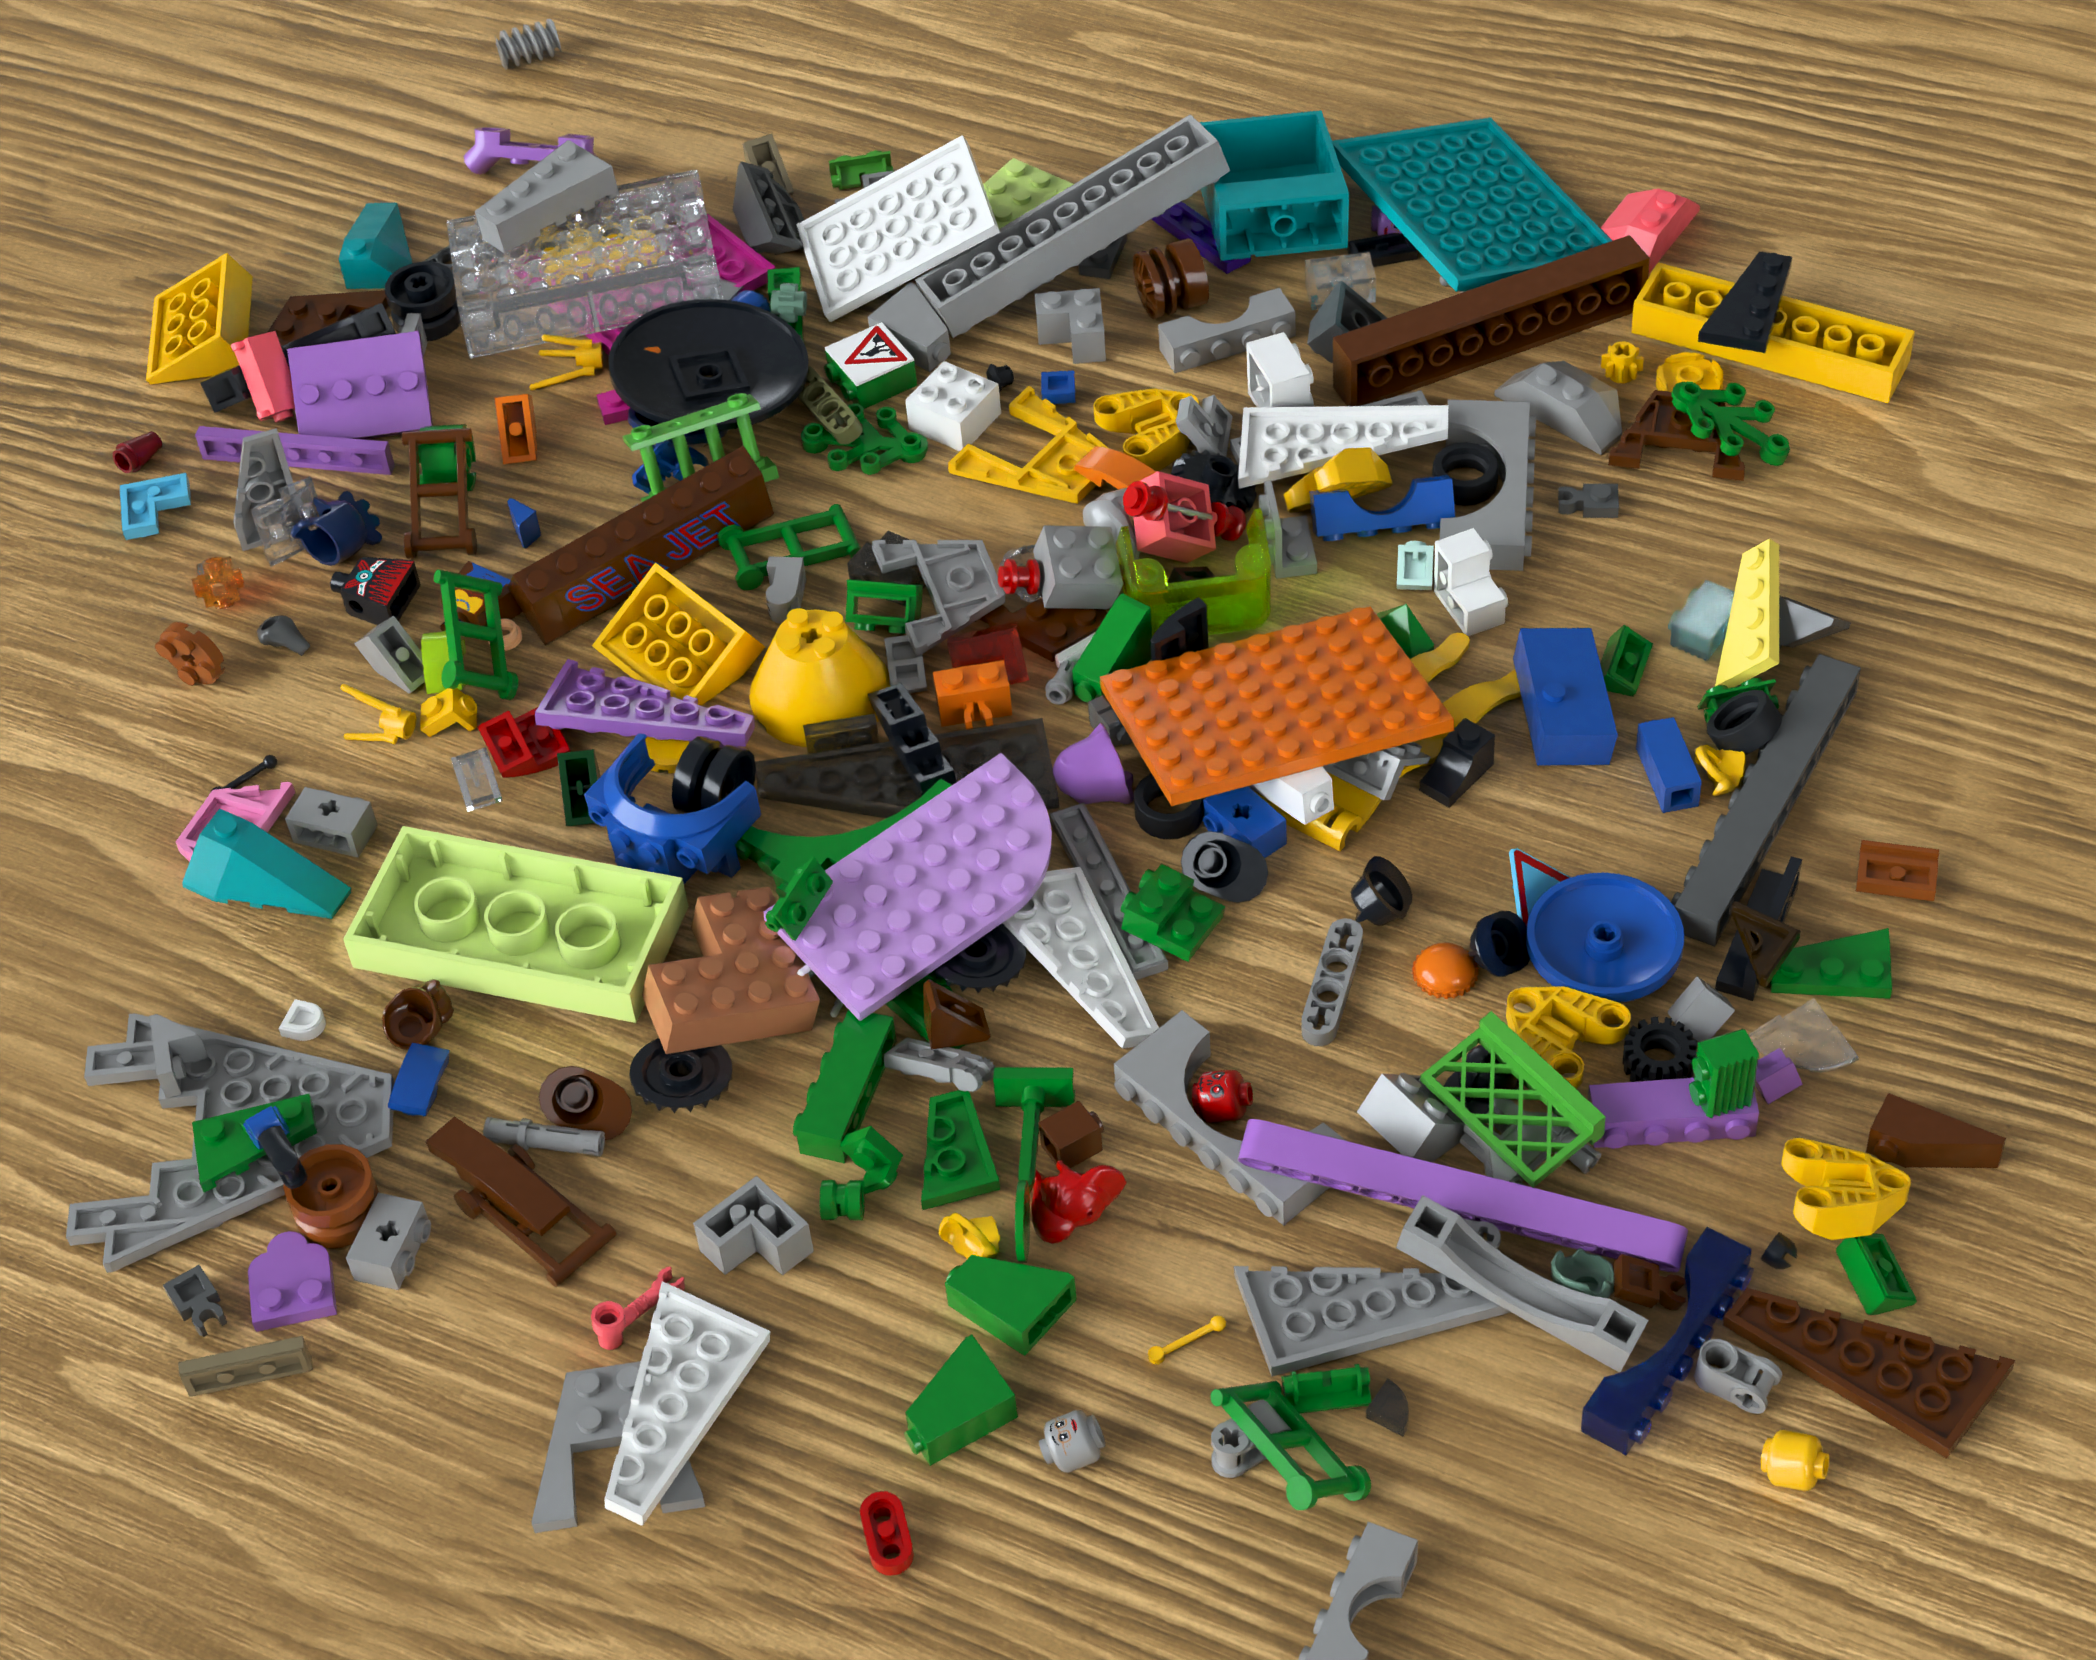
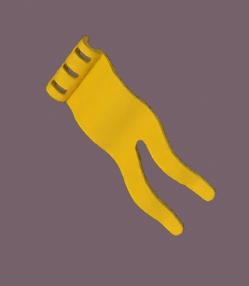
M1453 633L1436 649L1419 654L1410 660L1425 681L1429 683L1437 674L1453 667L1459 662L1470 646V638L1463 633ZM1512 670L1501 679L1469 686L1447 699L1443 705L1454 718V728L1464 718L1476 724L1496 706L1520 697L1521 692L1516 670ZM1450 732L1414 741L1422 747L1420 752L1429 755L1431 758L1428 764L1404 766L1400 777L1412 769L1434 763L1443 745V739ZM1327 772L1332 778L1334 810L1304 825L1267 798L1254 791L1286 819V825L1339 852L1345 847V839L1349 830L1358 832L1382 800ZM1330 819L1334 821L1331 828L1326 826Z

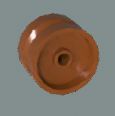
M329 1144L311 1149L298 1158L307 1172L306 1182L294 1189L287 1188L285 1184L283 1186L299 1233L309 1243L319 1244L324 1248H343L352 1245L379 1192L368 1159L358 1149L343 1144Z

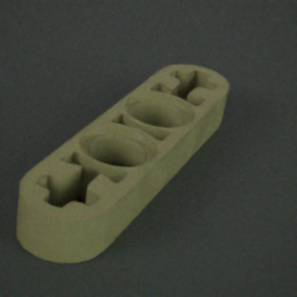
M809 366L806 383L808 382L810 385L803 387L798 395V399L838 443L848 444L855 441L863 431L862 423L821 376ZM823 394L819 399L813 401L816 397ZM834 409H837L834 413H832L831 415L827 416L831 411H833ZM845 422L847 426L842 428L840 425Z

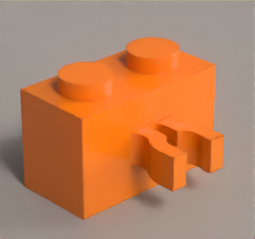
M1004 660L933 671L941 727L965 723L966 732L973 731L972 722L984 720L986 729L993 728L992 718L1012 715L1010 687Z

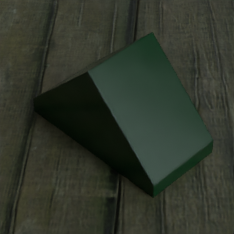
M595 750L557 753L566 826L595 823L589 816L584 796L587 790L601 777Z

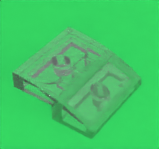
M311 477L279 488L281 498L251 509L263 551L270 566L283 562L305 549L301 540L294 539L290 534L298 520L319 516L313 502V498L317 497ZM315 525L308 526V529L315 530L318 528V526Z

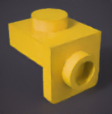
M447 688L439 694L429 697L421 704L420 730L428 737L437 734L455 722H458L470 732L477 728V704L471 696L465 695L458 688Z

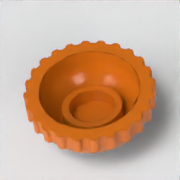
M1445 942L1428 946L1425 950H1422L1421 954L1416 956V961L1413 962L1412 973L1414 981H1416L1418 987H1421L1423 992H1427L1429 996L1434 995L1436 998L1443 997L1448 999L1449 997L1456 998L1458 995L1463 996L1465 992H1469L1470 988L1475 986V981L1478 980L1479 969L1474 958L1469 957L1468 950L1457 944Z

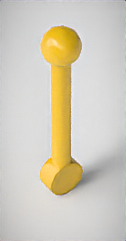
M1216 1315L1211 1318L1209 1324L1164 1347H1151L1148 1350L1149 1361L1155 1365L1161 1364L1165 1359V1355L1213 1330L1217 1332L1224 1330L1226 1327L1225 1318Z

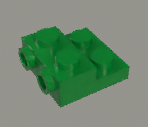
M1160 864L1155 872L1150 869L1145 871L1138 888L1140 891L1137 894L1130 891L1126 895L1121 905V912L1124 913L1121 929L1189 962L1223 918L1226 906L1193 891L1194 879L1166 865Z

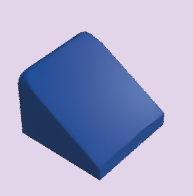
M510 498L507 502L512 523L522 547L526 549L541 536L537 514L532 508Z

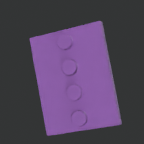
M419 331L287 349L298 434L365 440L401 435L402 432L420 431V428L425 426H433L421 333Z

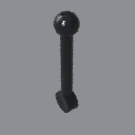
M267 755L261 764L226 786L215 787L212 790L234 789L266 768H274L277 765V759L273 755Z

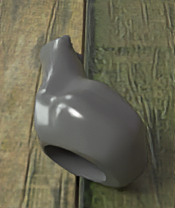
M278 615L270 617L257 629L258 640L263 645H271L273 647L285 646L301 656L310 648V643L303 637L294 621L288 616Z

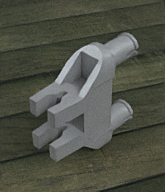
M1494 1098V1114L1518 1115V1105L1510 1099ZM1523 1110V1115L1547 1116L1546 1112H1528ZM1493 1124L1502 1133L1499 1135L1493 1130V1134L1499 1140L1517 1141L1518 1125ZM1464 1125L1463 1131L1465 1134L1461 1137L1460 1143L1484 1163L1485 1175L1524 1185L1522 1183L1524 1179L1467 1125ZM1522 1125V1141L1547 1142V1126ZM1552 1126L1551 1142L1569 1143L1577 1137L1569 1127ZM1586 1144L1568 1160L1576 1165L1581 1172L1587 1174L1590 1168L1592 1169L1597 1164L1601 1153ZM1511 1150L1517 1156V1150ZM1522 1151V1161L1532 1171L1546 1159V1152Z

